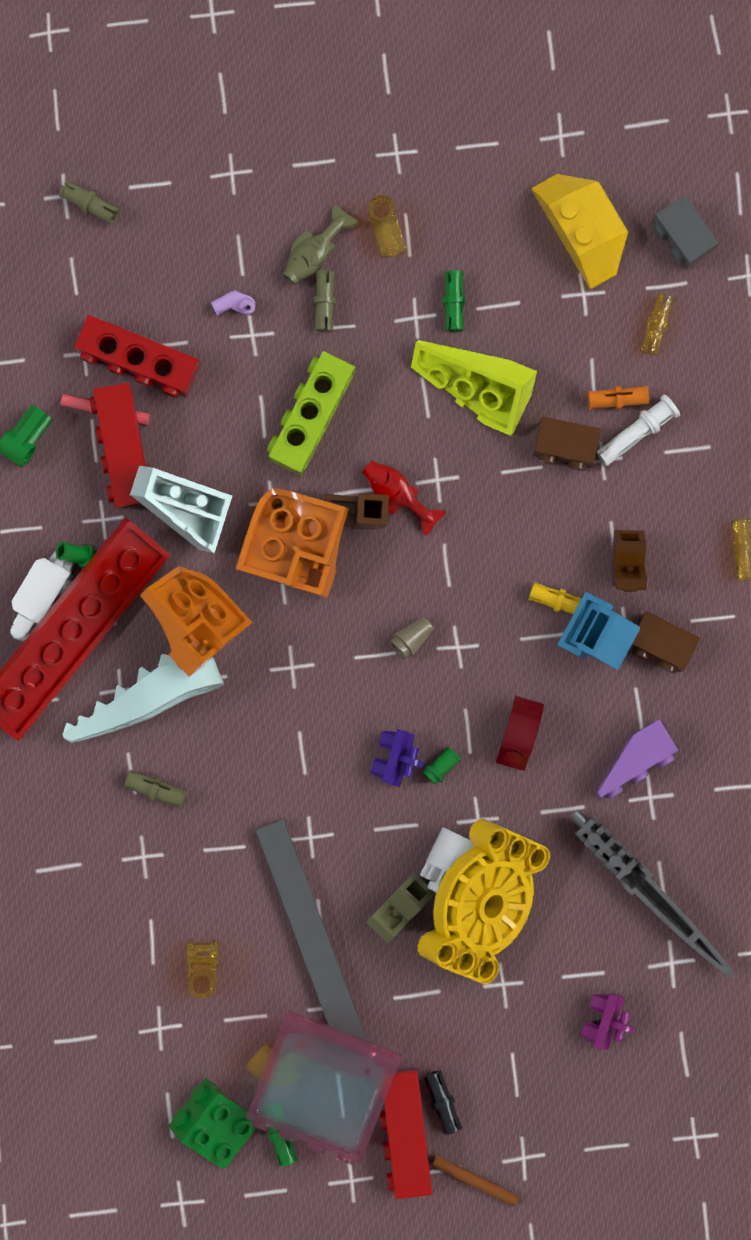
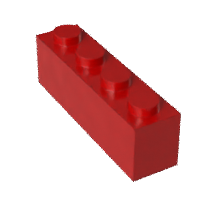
M127 382L93 389L94 396L89 397L92 414H98L100 426L95 427L98 444H103L105 455L101 456V464L104 474L109 473L111 485L106 486L109 503L115 502V508L140 505L141 503L132 497L130 493L139 466H147L131 384Z
M417 1068L381 1072V1080H375L377 1099H384L385 1111H379L381 1130L387 1129L388 1142H383L385 1161L391 1160L392 1172L386 1173L388 1191H395L396 1199L432 1195Z

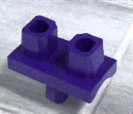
M397 729L396 732L383 731L379 746L391 750L388 761L376 758L373 761L371 773L382 778V782L400 787L403 775L411 777L414 766L423 768L424 762L416 760L419 748L412 746L415 735Z

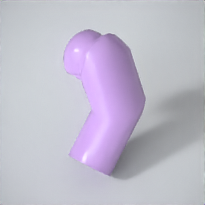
M231 291L211 302L217 315L229 309L244 315L252 314L255 310L254 299L239 291Z

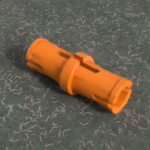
M619 385L614 386V389L589 390L587 392L589 410L615 407L616 410L623 409V406L649 405L648 386L621 388Z

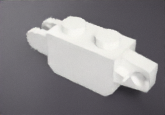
M56 551L49 560L42 558L35 561L11 601L13 610L19 613L13 622L14 625L10 629L14 639L21 642L24 641L72 583L74 576L71 572L75 565L74 562L60 561L56 558Z

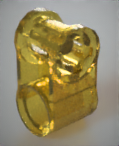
M188 940V990L196 998H208L214 994L217 988L219 940H214L213 943H194L193 940ZM209 952L210 955H197L196 953ZM199 976H206L211 983L209 991L204 994L199 993L195 989V980Z

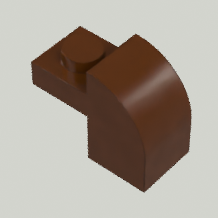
M359 493L357 496L325 495L326 502L349 509L344 527L373 530L383 529L387 526L388 495Z
M614 530L612 583L616 590L636 592L647 589L645 570L646 540L644 531Z

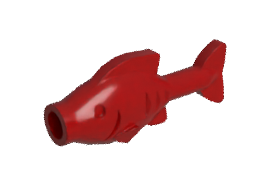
M372 459L361 472L366 477L369 486L373 490V494L389 496L388 512L395 514L399 506L407 507L421 519V527L426 536L430 533L435 523L446 514L444 510H428L414 498L419 490L413 485H409L403 474L395 468L376 463Z

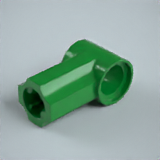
M31 404L14 429L8 430L1 438L0 454L20 468L24 467L36 450L35 445L50 426L53 419Z

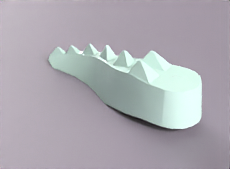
M162 654L158 668L151 673L143 667L139 668L137 683L127 690L117 685L114 701L108 705L97 701L93 715L89 718L81 715L78 716L77 726L66 723L63 738L70 743L111 733L151 719L191 697L223 686L224 683L214 657L189 677L176 665V662L169 655Z

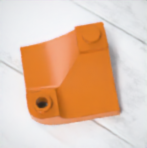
M280 488L267 491L260 498L253 513L236 569L328 598L337 571L335 569L337 554L349 509ZM281 500L283 502L282 508L275 509L276 502Z
M181 566L176 567L160 578L140 595L154 612L165 631L171 647L169 656L189 677L253 623L212 579L200 572Z

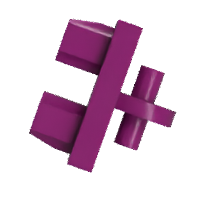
M594 994L590 1009L602 1013V1020L600 1025L586 1021L581 1037L594 1043L593 1047L609 1050L612 1039L622 1043L625 1031L634 1034L635 1027L628 1025L631 1013L623 1010L621 1013L625 998L615 994H609V996Z

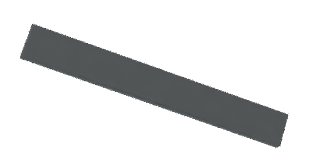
M283 819L256 829L255 831L341 1059L369 1049L370 1046L285 820Z

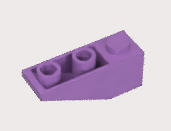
M660 719L629 737L596 790L595 794L598 798L605 795L607 800L623 791L621 788L622 784L629 780L635 784L649 775L646 770L657 764L660 769L674 760L672 754L677 752L678 749Z

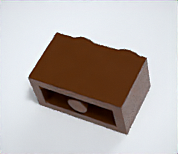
M542 416L533 456L539 457V462L556 465V462L559 461L568 463V468L585 471L586 467L592 468L601 429Z
M645 611L637 624L641 628L631 645V648H633L631 653L644 660H648L651 657L659 661V667L670 673L675 674L676 670L679 672L684 671L700 637Z

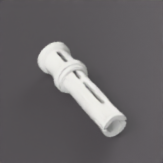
M662 395L660 397L661 401L648 411L643 410L640 412L638 420L596 451L597 456L606 467L650 433L657 434L660 431V427L671 418H678L680 416L679 410L667 395Z

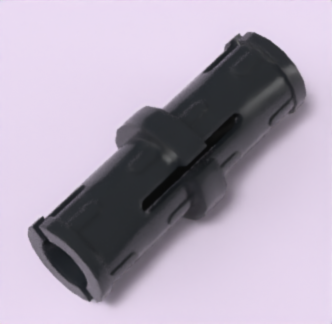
M436 1070L424 1075L423 1078L432 1099L430 1104L432 1110H436L444 1135L461 1130L462 1125L453 1105L455 1100L453 1095L449 1094L442 1071Z

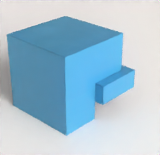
M585 592L557 645L583 659H586L589 655L618 670L641 627L613 612V605Z

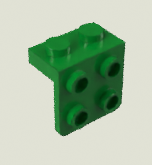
M205 1078L193 1090L191 1097L183 1108L175 1113L168 1127L181 1143L218 1167L226 1168L259 1126L260 1122L255 1115L226 1097L214 1082Z

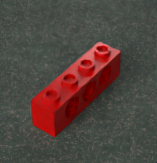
M91 315L87 316L74 346L77 353L80 354L79 358L93 365H96L97 361L108 365L107 370L123 376L124 373L135 376L134 381L147 387H151L152 383L163 387L162 392L174 398H178L179 395L188 396L201 365L199 359ZM111 341L117 344V348L113 353L104 354L102 352V347L106 342ZM137 352L144 354V360L141 364L132 365L129 363V358L132 354ZM166 363L172 366L169 375L159 376L156 374V370L161 364Z

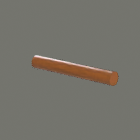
M439 1155L435 1156L431 1166L512 1207L518 1201V1195Z

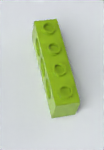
M325 351L322 352L320 358L316 356L313 358L307 371L311 374L307 383L301 382L294 395V399L297 402L293 410L287 409L281 420L280 425L284 426L279 437L273 436L267 448V451L270 452L269 459L271 462L301 477L355 374V366ZM326 380L331 383L332 387L328 392L320 393L315 389L317 382ZM307 406H313L318 410V414L314 419L309 420L301 415L302 410ZM292 433H301L305 437L304 442L299 446L289 444L288 437Z

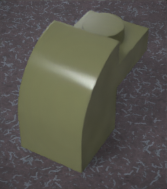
M413 872L384 901L366 923L388 944L435 895V892L427 888L428 885Z

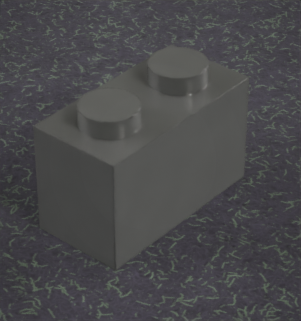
M685 195L657 213L652 221L654 224L652 229L660 241H666L671 248L669 252L676 264H682L686 270L715 251L719 244Z

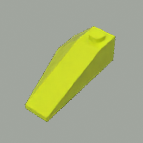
M418 340L415 344L411 364L412 369L438 389L444 388L457 398L455 402L461 407L466 405L478 415L476 419L484 425L510 436L514 433L530 400L537 374L536 370L512 360Z

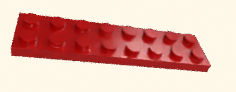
M126 517L0 670V728L18 742L170 557L166 550Z

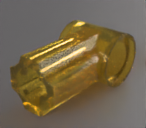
M378 195L374 197L368 206V219L372 224L381 257L399 255L406 251V246L396 217L395 204L388 196ZM378 205H383L389 209L390 213L386 217H377L373 209Z

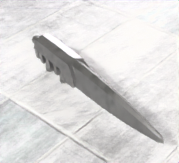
M578 809L573 812L569 818L579 827L574 834L615 874L622 886L631 895L636 894L668 927L702 957L728 977L734 978L733 971L705 936L651 879L652 873L595 815L588 820Z

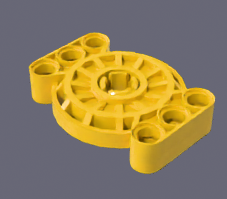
M479 819L473 823L469 832L473 848L457 858L440 882L433 910L436 929L425 933L418 943V952L423 958L441 968L482 984H488L495 980L499 972V963L495 954L500 953L512 943L528 919L534 895L532 874L546 868L550 859V852L545 846L486 819Z

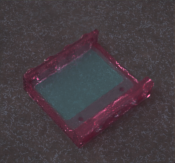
M287 1009L245 1118L250 1119V1125L258 1129L267 1131L268 1127L280 1131L279 1136L286 1140L296 1142L297 1138L309 1142L308 1148L325 1154L326 1150L338 1154L337 1159L350 1165H354L355 1161L362 1163L395 1072L402 1060V1054Z

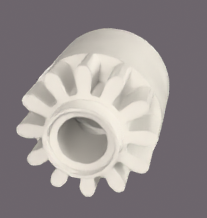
M442 827L420 874L430 880L427 888L435 892L438 891L440 882L450 866L458 857L473 848L469 839Z

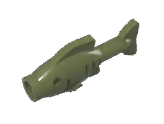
M335 205L332 210L333 221L322 234L312 236L306 230L293 243L286 269L282 273L283 277L295 286L300 280L309 277L321 269L327 255H330L335 250V245L330 243V241L341 229L357 226V220L345 214L341 208Z

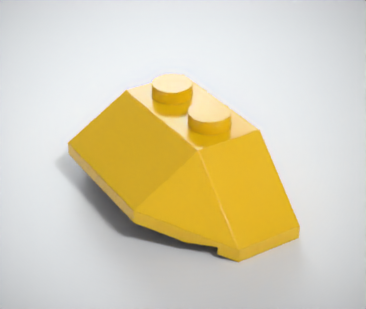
M556 174L531 189L589 289L591 290L616 276L628 230L599 181Z

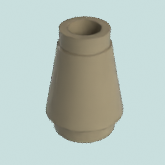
M422 616L419 620L394 633L389 644L402 659H406L408 656L413 657L434 630V627Z

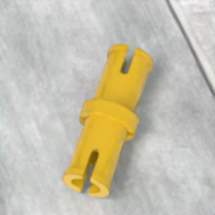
M534 582L528 600L554 608L553 611L558 613L563 611L574 614L582 598L566 593L565 589L561 588L559 591Z

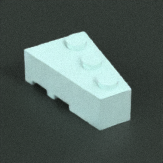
M139 466L130 495L197 549L215 553L232 495L155 468Z

